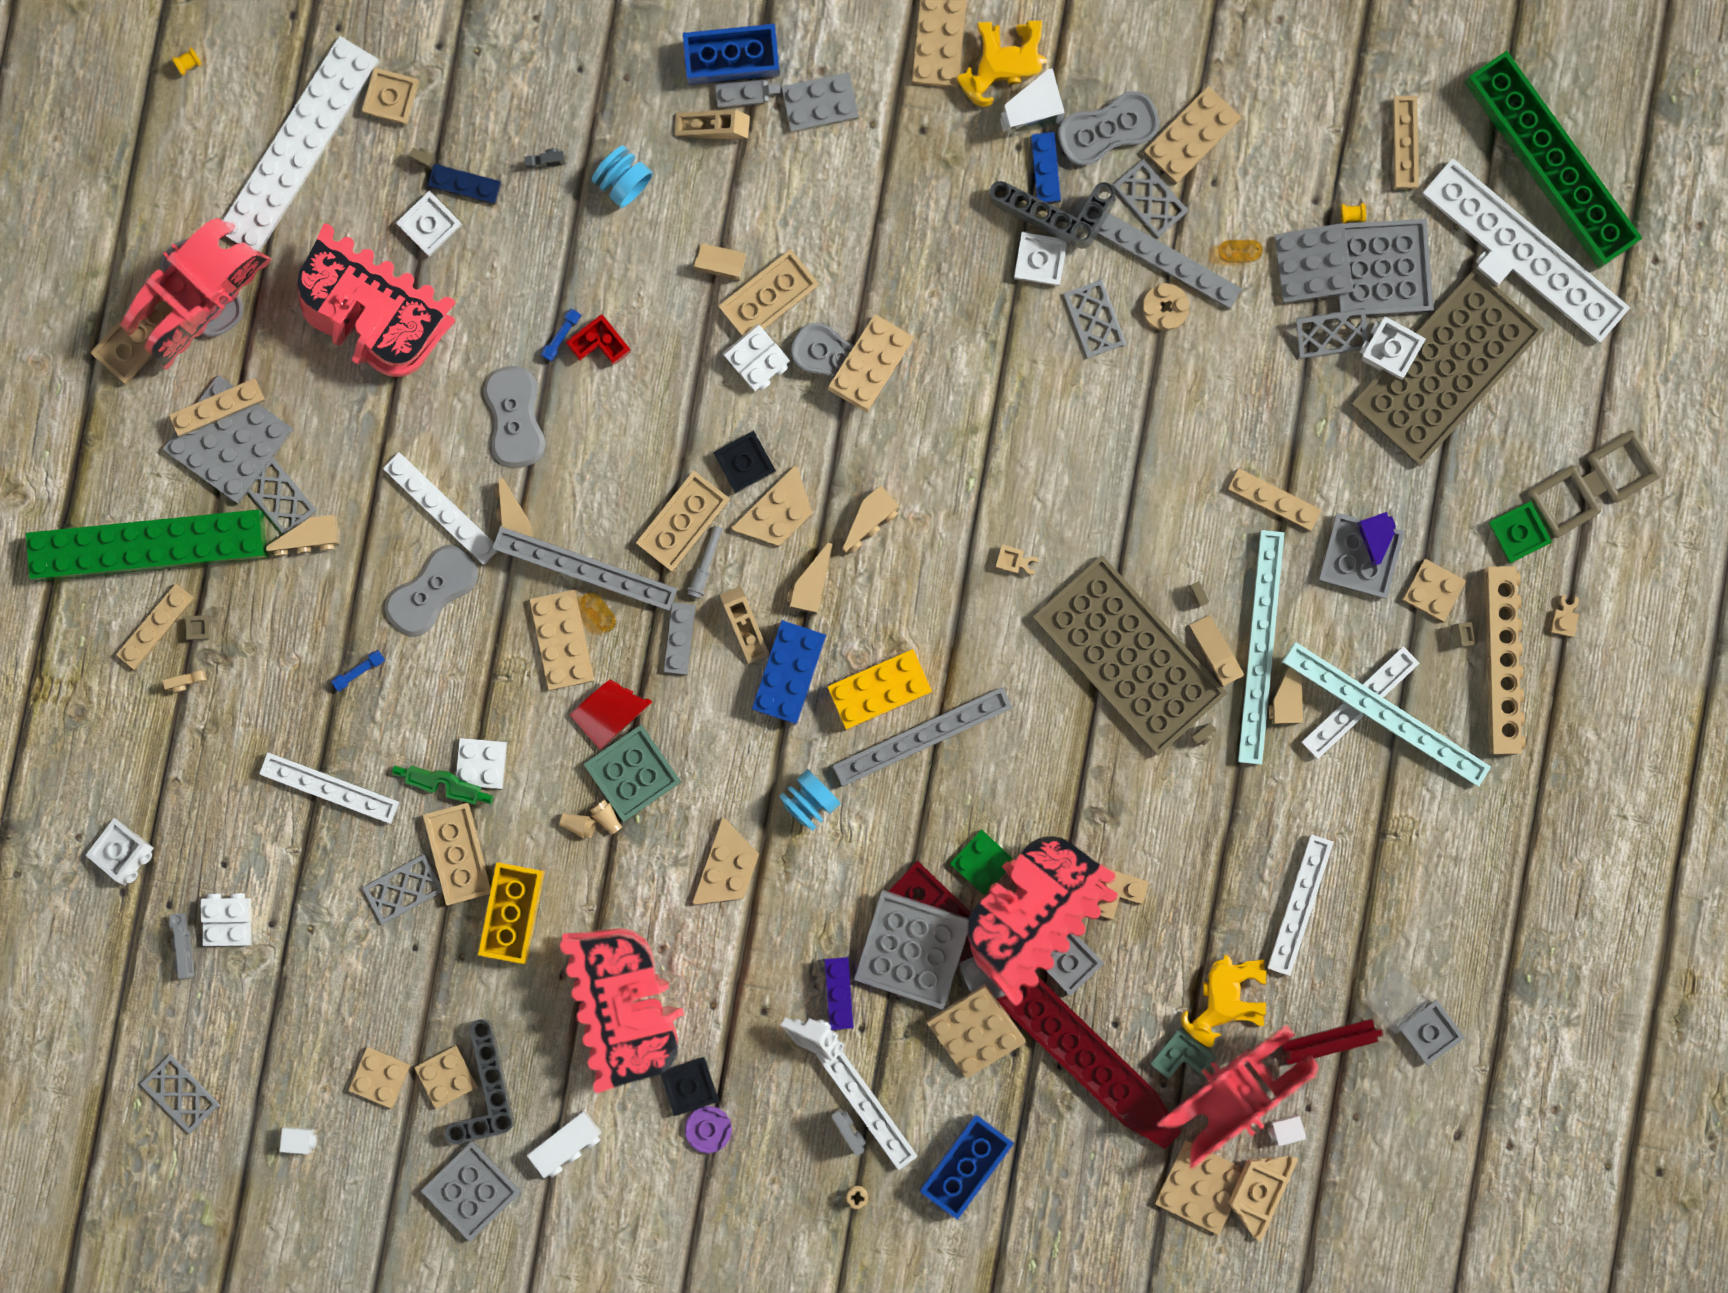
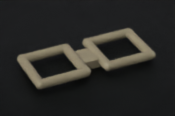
M1634 430L1628 431L1589 454L1587 459L1594 471L1582 477L1576 466L1571 465L1528 491V496L1553 537L1559 538L1601 512V507L1595 497L1607 491L1612 501L1618 503L1660 478V471ZM1631 442L1649 474L1617 491L1599 459ZM1571 476L1590 509L1558 527L1539 495Z

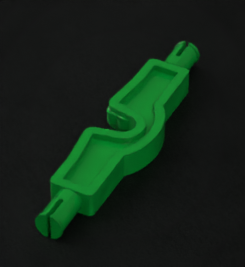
M396 765L392 769V775L405 778L406 784L416 786L430 793H435L438 790L440 782L444 783L446 786V797L449 799L476 804L480 801L489 805L494 800V795L481 792L480 786L460 781L454 774L447 771L435 770L431 772L415 766L405 769Z

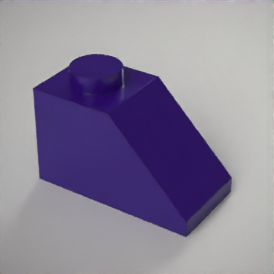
M1387 512L1357 523L1373 567L1381 564L1395 534V522L1392 516L1388 517Z

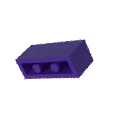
M848 957L825 958L830 1030L854 1028Z

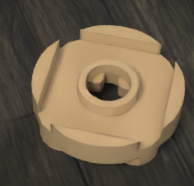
M1162 283L1153 287L1144 298L1143 312L1145 320L1157 330L1176 329L1186 320L1190 303L1182 289L1172 284ZM1160 303H1171L1170 308L1172 311H1165L1163 313Z

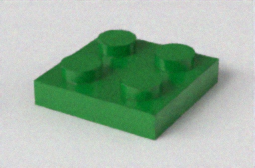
M1531 501L1488 522L1509 564L1552 543Z
M981 829L952 860L950 865L981 894L985 895L989 891L990 886L1006 873L1002 868L1005 862H1010L1013 858Z

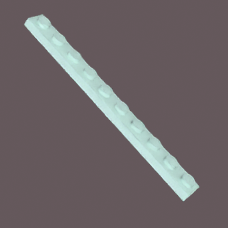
M1260 531L1238 755L1239 763L1262 765L1285 532Z
M1294 642L1282 660V663L1475 786H1480L1491 766L1300 644Z

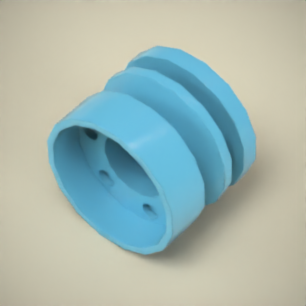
M624 145L615 149L600 163L591 179L596 186L600 185V189L603 192L612 188L609 198L620 208L630 204L644 190L653 176V172L642 162L632 166L636 157L633 153L628 154L629 150Z
M806 769L797 778L802 789L797 791L789 786L787 789L794 797L790 800L784 793L779 797L786 810L800 824L814 831L817 827L810 819L814 816L822 823L824 820L818 811L822 808L831 814L841 802L809 769Z

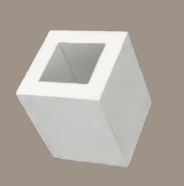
M1494 249L1489 254L1484 251L1475 261L1478 264L1476 268L1496 286L1514 268Z
M1299 1115L1270 1122L1271 1128H1268L1271 1142H1276L1277 1146L1306 1139Z
M282 1128L280 1152L310 1154L312 1149H316L317 1135H314V1129Z

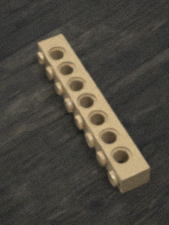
M1516 566L1487 567L1484 569L1489 755L1521 754L1522 749H1525V736L1521 735V726H1524L1525 716L1524 712H1521L1520 702L1524 701V690L1520 688V679H1523V666L1519 665V656H1522L1523 646L1522 642H1519L1518 632L1522 631V620L1518 618V609H1521V596L1517 595V586H1520L1521 576L1520 572H1517ZM1499 585H1505L1508 588L1509 592L1506 597L1499 594ZM1500 608L1508 610L1509 618L1507 620L1500 618ZM1501 631L1507 632L1510 636L1507 644L1501 642L1499 638ZM1502 654L1510 658L1511 662L1508 667L1503 666L1500 662ZM1503 678L1510 680L1511 688L1509 690H1504L1501 687V680ZM1504 701H1508L1512 706L1509 714L1502 711L1501 705ZM1505 724L1512 727L1513 732L1510 737H1506L1502 733V727Z

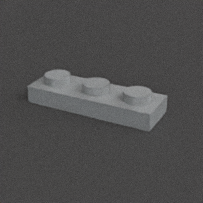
M672 603L664 673L688 675L696 605Z

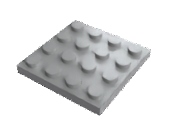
M1427 219L1344 223L1354 293L1338 295L1339 312L1365 308L1366 316L1432 312L1434 310Z
M217 375L198 402L235 386ZM257 404L182 437H178L175 432L163 450L237 504H240L294 429L260 404Z
M882 890L854 980L944 1009L968 935L969 918Z

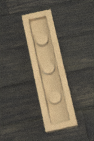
M1394 96V189H1418L1417 96Z
M254 378L174 412L169 416L178 437H182L266 400L257 379Z
M1239 468L1227 489L1310 532L1322 511Z
M175 583L116 656L133 670H136L195 600V597Z

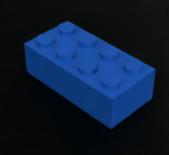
M775 24L683 33L688 85L780 76Z
M783 620L781 621L752 707L753 711L795 725L798 724L826 640V634Z
M975 1113L922 1184L919 1191L958 1220L1011 1149L1014 1142Z

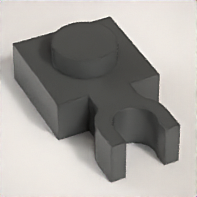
M557 148L547 149L545 153L537 156H524L527 169L539 166L566 165L564 152L559 151Z

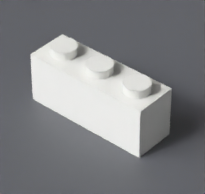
M583 1111L528 1154L527 1157L544 1178L548 1175L553 1178L563 1170L561 1165L568 1160L572 1163L582 1155L579 1152L587 1145L590 1149L600 1141L598 1136L602 1132L588 1113Z

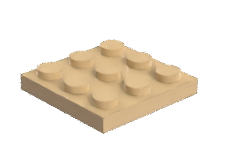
M986 984L927 1020V1025L966 1078L971 1077L1020 1047L1026 1040Z
M1184 1139L1154 1204L1220 1235L1232 1209L1228 1202L1243 1167L1212 1153L1191 1169L1189 1166L1192 1143Z

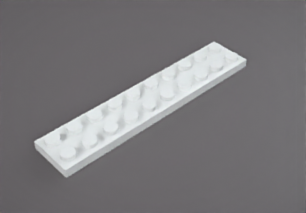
M341 36L338 37L224 218V221L235 225V230L231 234L225 235L227 238L237 244L246 243L259 252L262 250L371 77L374 67L378 66L379 59Z
M1454 158L1451 159L1422 193L1426 199L1489 252L1494 249L1514 267L1512 271L1598 344L1602 342L1630 309L1625 302Z

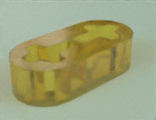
M1226 240L1218 248L1219 258L1227 263L1256 262L1263 252L1262 245L1256 240ZM1230 246L1231 250H1238V252H1234L1231 254V257H1227V253H1223L1222 250ZM1250 246H1253L1254 250H1258V252L1254 254V257H1250V253L1242 252V250H1248Z
M587 593L582 597L581 607L597 628L603 632L614 630L617 619L600 596L596 593ZM589 597L592 600L595 598L598 600L595 603L599 608L597 612L592 607L586 608L588 604L586 600ZM600 613H603L606 618L612 617L610 627L606 625L601 627L602 619L598 616Z

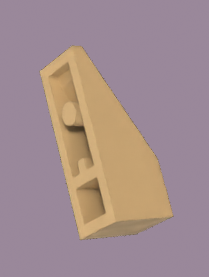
M738 110L676 113L675 136L725 140L748 139L750 116Z
M827 543L795 583L794 589L789 588L787 602L791 603V609L818 614L833 547L831 543Z
M739 586L720 594L748 664L769 656V651L742 587Z
M1210 615L1189 625L1221 687L1245 676L1233 652Z
M1287 666L1273 696L1272 705H1268V719H1272V724L1303 723L1302 677L1300 673Z

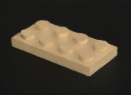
M920 0L912 84L958 88L957 77L960 74L967 0Z
M1208 86L1143 153L1177 185L1242 117Z
M789 249L718 307L739 334L743 336L757 323L763 330L768 328L817 289L820 284L792 249Z
M166 300L159 302L154 307L153 313L138 324L137 330L131 336L119 325L120 319L91 351V354L127 385L152 357L145 349L147 339L174 308Z
M874 314L827 390L868 413L915 337Z
M693 471L637 540L636 544L673 573L729 503L730 498L697 472Z
M576 590L530 599L548 690L551 691L595 681Z
M465 803L424 814L423 818L446 906L489 895L491 884L470 804Z

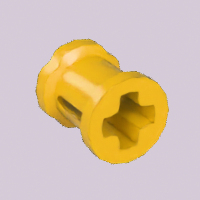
M192 47L177 58L174 56L172 58L182 76L196 65H203Z
M1361 203L1359 206L1341 204V223L1366 222L1365 203Z

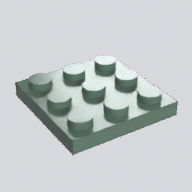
M642 724L584 764L623 822L681 783V780Z

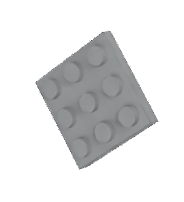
M1344 223L1275 234L1284 304L1354 293Z
M1336 513L1318 581L1387 599L1405 531L1394 529L1395 534L1381 564L1373 567L1357 523L1362 521V519Z
M471 1141L421 1190L469 1242L522 1192L474 1141Z

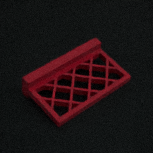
M1368 1019L1294 1038L1281 1046L1286 1065L1300 1062L1309 1055L1313 1058H1318L1379 1042L1378 1037L1384 1035L1381 1028L1374 1026L1373 1019Z

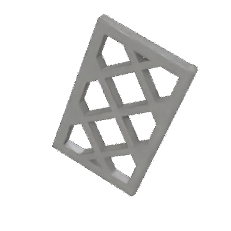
M1144 159L1116 183L1112 184L1115 191L1157 238H1160L1164 232L1189 212ZM1143 167L1150 174V180L1136 179L1137 171ZM1124 182L1132 183V195H1126L1119 186ZM1136 183L1149 184V197L1135 196ZM1153 184L1159 185L1164 190L1166 198L1152 197ZM1135 200L1148 201V212L1141 213L1134 205ZM1152 201L1165 202V215L1151 214ZM1169 202L1175 203L1179 207L1181 212L1178 215H1168ZM1151 218L1164 219V227L1157 231L1150 223Z
M1102 279L1063 293L1087 359L1127 345ZM1100 286L1104 296L1102 301L1089 295L1092 288ZM1078 294L1084 297L1079 309L1073 307L1070 296ZM1087 299L1099 304L1095 316L1082 311ZM1103 306L1109 310L1112 318L1110 323L1097 318ZM1079 315L1092 320L1087 332L1082 330L1080 326ZM1095 322L1108 327L1103 339L1091 334ZM1111 329L1117 331L1120 342L1112 344L1106 341ZM1088 337L1101 342L1098 350L1090 352L1086 342Z
M1365 308L1296 318L1299 359L1361 350L1365 341H1368ZM1360 315V323L1356 327L1347 321L1349 316ZM1338 318L1340 321L1332 331L1323 325V322L1327 319ZM1314 322L1316 325L1309 334H1306L1302 331V323ZM1343 324H1346L1353 330L1346 340L1336 335V332ZM1319 327L1329 333L1321 344L1312 338ZM1357 333L1362 336L1363 344L1354 346L1349 344ZM1332 337L1342 343L1339 348H1325ZM1311 341L1318 348L1314 352L1304 353L1305 344Z
M274 458L271 459L263 470L262 476L257 478V480H261L260 494L254 493L251 489L248 491L249 495L282 535L303 523L317 511ZM273 464L279 471V478L266 477V469ZM265 481L278 482L277 495L264 494ZM282 482L289 483L295 491L294 497L281 496ZM263 498L276 499L275 512H270L265 507ZM280 499L294 500L292 514L279 513ZM298 501H303L310 509L304 515L296 514ZM279 516L292 517L291 526L286 530L278 522Z
M425 854L362 888L381 925L443 892L441 884ZM423 861L426 867L424 875L411 872L413 865ZM399 873L406 874L402 887L389 884L391 877ZM410 875L422 878L419 892L406 889ZM426 880L434 882L437 890L428 895L423 894ZM379 884L384 885L380 899L373 897L369 889ZM388 887L401 890L397 904L384 900ZM404 892L418 895L416 901L406 907L401 905ZM386 904L396 907L395 912L384 918L381 913L382 905Z
M171 1054L140 1084L188 1134H191L220 1106L219 1102ZM170 1061L178 1068V1075H165V1066ZM153 1078H161V1092H155L148 1085ZM165 1078H178V1092H165ZM183 1078H188L196 1086V1092H182ZM165 1096H178V1110H173L165 1102ZM182 1096H196L195 1110H182ZM200 1096H205L213 1104L208 1110H200ZM182 1114H195V1123L189 1127L182 1120Z

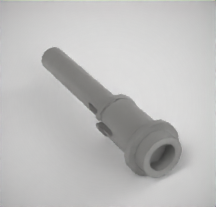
M714 526L700 567L696 568L690 587H687L688 596L701 599V596L705 594L703 590L710 575L708 569L723 530L719 526Z

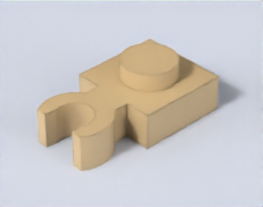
M1002 545L995 568L1018 574L1019 568H1023L1027 574L1034 575L1035 571L1028 568V563L1031 561L1038 563L1039 559L1034 556L1023 558V550Z
M1563 594L1559 599L1562 609L1554 610L1550 633L1573 638L1575 637L1579 614L1573 613V609L1577 607L1579 598L1574 597L1573 603L1568 605L1565 601L1566 595Z
M201 670L162 681L165 690L179 693L186 691V686L206 681L207 678L205 671Z

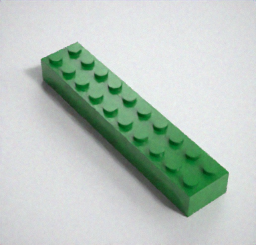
M1507 50L1467 78L1464 82L1598 269H1601L1643 239Z
M259 509L26 533L29 579L36 582L268 559L264 512Z

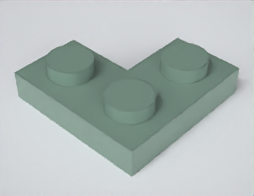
M1179 1027L1150 1064L1168 1079H1170L1183 1061L1203 1076L1201 1071L1204 1068L1208 1069L1217 1057Z

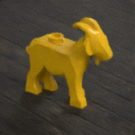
M1027 21L1026 25H1016V31L1022 37L1020 47H1001L1000 25L992 26V22L977 23L978 32L983 39V55L977 76H973L971 68L968 67L966 73L959 74L957 77V82L972 102L980 107H988L993 104L994 98H984L981 95L993 82L1007 81L1009 85L1021 84V81L1029 80L1040 73L1042 65L1047 63L1046 58L1038 55L1037 46L1041 40L1042 21Z
M1223 955L1224 958L1222 960L1214 962L1208 973V982H1203V996H1207V1009L1192 1023L1188 1021V1011H1184L1180 1020L1182 1028L1194 1040L1205 1047L1211 1048L1214 1045L1215 1038L1221 1036L1220 1033L1212 1032L1211 1027L1235 1020L1252 1021L1256 1025L1264 1026L1266 1002L1241 1001L1240 982L1249 978L1254 979L1261 985H1266L1265 960L1246 961L1241 965H1232L1230 957Z

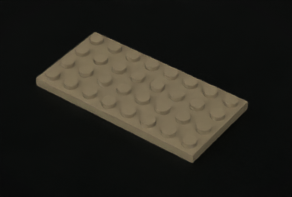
M1475 268L1416 332L1426 339L1403 380L1382 370L1351 405L1420 467L1545 329L1482 272Z
M1103 555L1032 617L1157 756L1228 694Z

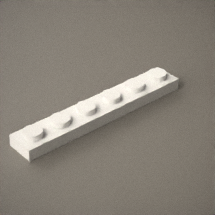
M400 452L383 468L483 565L498 552V550L492 549L494 542Z
M1403 646L1362 685L1381 697H1385L1420 663ZM1343 702L1301 743L1316 759H1319L1364 714Z
M267 753L259 773L262 776L392 824L400 804L399 801L271 753Z
M1310 834L1267 969L1288 976L1291 975L1334 843L1333 841Z
M842 1051L834 1062L816 1054L897 1169L900 1170L918 1157Z

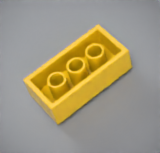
M914 649L827 686L846 731L932 693Z
M496 862L478 953L479 956L527 964L545 871Z

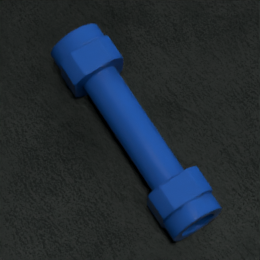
M570 308L564 316V323L549 346H544L540 355L552 362L558 354L556 350L571 327L577 325L582 315Z
M377 649L368 655L369 658L346 674H339L332 679L331 682L338 692L344 690L349 686V682L373 666L377 668L386 660L381 652Z

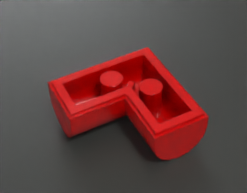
M603 314L599 315L565 342L579 361L598 347L613 365L622 361L631 352V349Z

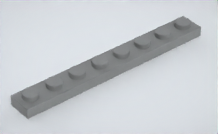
M1081 197L1071 215L1078 218L1087 200ZM1091 212L1087 217L1089 219H1096L1099 213ZM1110 213L1097 234L1229 310L1242 290L1241 287Z
M502 526L498 530L492 549L669 611L677 592V588Z
M1001 687L833 765L842 787L1012 709L1011 703L1004 688Z

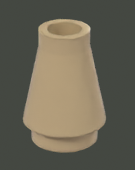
M605 799L595 804L589 810L592 813L591 817L604 827L610 835L622 827L610 802L607 803Z
M563 813L559 825L584 839L592 837L596 828V820H593L591 816Z

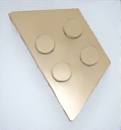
M794 466L732 527V530L780 547L813 514L798 468Z
M724 818L721 820L693 900L695 905L743 899L755 869L759 853Z
M1292 1155L1248 1159L1229 1199L1228 1204L1254 1239L1262 1242L1298 1161V1158Z

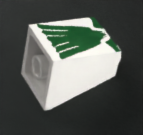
M1052 68L1045 71L1004 105L1000 123L1003 132L1007 131L1008 137L1057 125L1063 121L1065 112Z

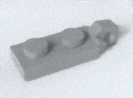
M767 80L715 84L718 109L764 105L765 102H769V97L781 96L780 85L768 84Z
M186 913L172 914L169 918V927L174 931L172 948L176 951L175 973L178 975V979L194 978L191 936L187 928Z

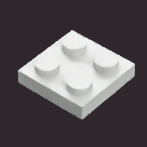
M430 191L396 222L429 257L462 226V223Z
M1022 232L1014 279L1060 286L1067 242L1060 238Z
M460 738L456 777L460 781L480 787L503 789L507 742Z

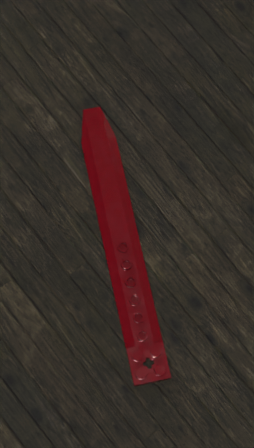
M919 861L888 891L914 900L912 890L914 888L918 890L923 888L924 898L922 900L917 898L915 901L969 918L972 913ZM968 935L959 963L973 957ZM1039 977V982L1034 987L1020 986L1019 990L1023 995V999L1019 1005L1014 1006L1006 995L997 998L1002 1008L1124 1126L1164 1149L1180 1135L1181 1130L1179 1127H1158L1157 1124L1169 1111L1156 1090Z

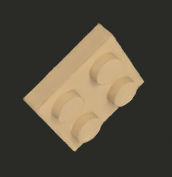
M374 67L362 112L408 125L420 80Z
M1424 559L1402 600L1439 621L1445 622L1466 580Z
M457 1045L414 1067L435 1109L479 1087Z
M367 1047L349 1091L393 1109L411 1064Z

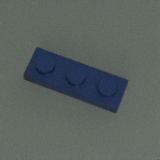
M434 164L428 187L496 205L502 182Z

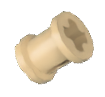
M861 1186L850 1188L847 1193V1202L852 1208L861 1209L867 1204L868 1193L866 1189ZM856 1191H859L861 1196L864 1197L859 1203H854V1198H851V1195H855Z

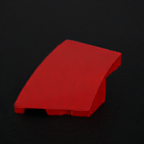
M609 679L581 703L570 716L601 750L639 716L652 701L648 698L642 699L634 695L632 690L623 688L619 683Z

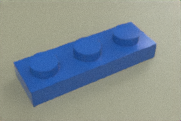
M1054 132L1031 134L1037 198L1046 203L1061 202Z

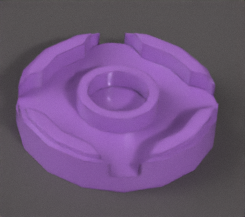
M705 1106L696 1109L686 1121V1138L691 1147L699 1152H717L724 1148L731 1138V1121L727 1114L718 1107Z

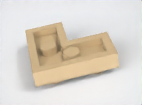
M1110 870L1116 874L1113 882L1103 884L1117 892L1118 897L1112 903H1107L1103 900L1097 903L1101 909L1100 916L1113 920L1120 898L1143 904L1149 881Z

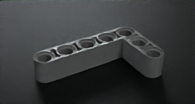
M997 181L990 187V196L996 207L1081 249H1085L1093 243L1116 201L1113 186L1110 183L1101 182L1095 186L1078 218L1004 181ZM999 191L1007 193L1003 198H997L995 195ZM1103 192L1111 194L1107 199H1101L1099 195ZM1020 201L1027 203L1024 208L1016 207V204ZM1040 211L1047 213L1046 217L1041 219L1037 218L1036 214ZM1091 212L1099 213L1096 219H1089L1087 217ZM1064 221L1068 224L1065 228L1059 229L1056 227L1057 223ZM1084 231L1088 233V236L1084 239L1076 237L1079 232Z
M487 1019L475 1021L471 1025L470 1034L488 1114L450 1124L445 1130V1138L453 1145L504 1134L514 1126V1115L494 1027ZM479 1023L485 1024L488 1028L485 1036H479L476 1032V1027ZM488 1046L492 1049L493 1056L491 1059H484L482 1057L481 1051L483 1047ZM491 1069L498 1073V1080L496 1082H490L486 1077L487 1072ZM494 1093H500L503 1096L504 1101L502 1105L497 1106L492 1102V1095ZM499 1116H505L508 1119L509 1125L507 1128L502 1129L497 1125ZM477 1121L483 1122L486 1126L483 1134H478L474 1130V1124ZM453 1127H459L462 1130L463 1135L461 1139H454L452 1137L451 1130Z

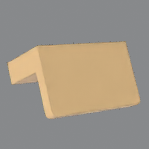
M702 243L694 268L695 271L740 281L746 254Z

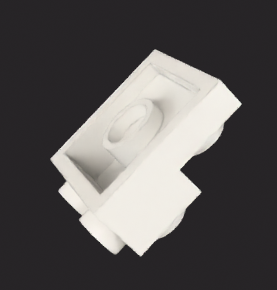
M1384 317L1382 322L1376 321L1370 333L1374 334L1370 342L1366 340L1359 352L1363 354L1360 360L1379 371L1384 370L1403 380L1426 338Z
M758 323L722 353L754 391L765 389L771 383L769 379L774 374L779 376L788 369L786 364L790 362L783 351L772 341Z
M113 818L85 856L116 882L126 886L127 883H132L137 878L139 867L150 861L152 858L151 851L154 848L122 822Z
M207 894V899H201L203 946L251 945V898H245V894H231V898L221 899V894Z
M785 1017L781 1024L782 1028L796 1045L832 1062L843 1051L844 1044L837 1039L838 1035L830 1030L831 1026L823 1020L819 1019L817 1022L809 1018L805 1024L799 1019L792 1021Z

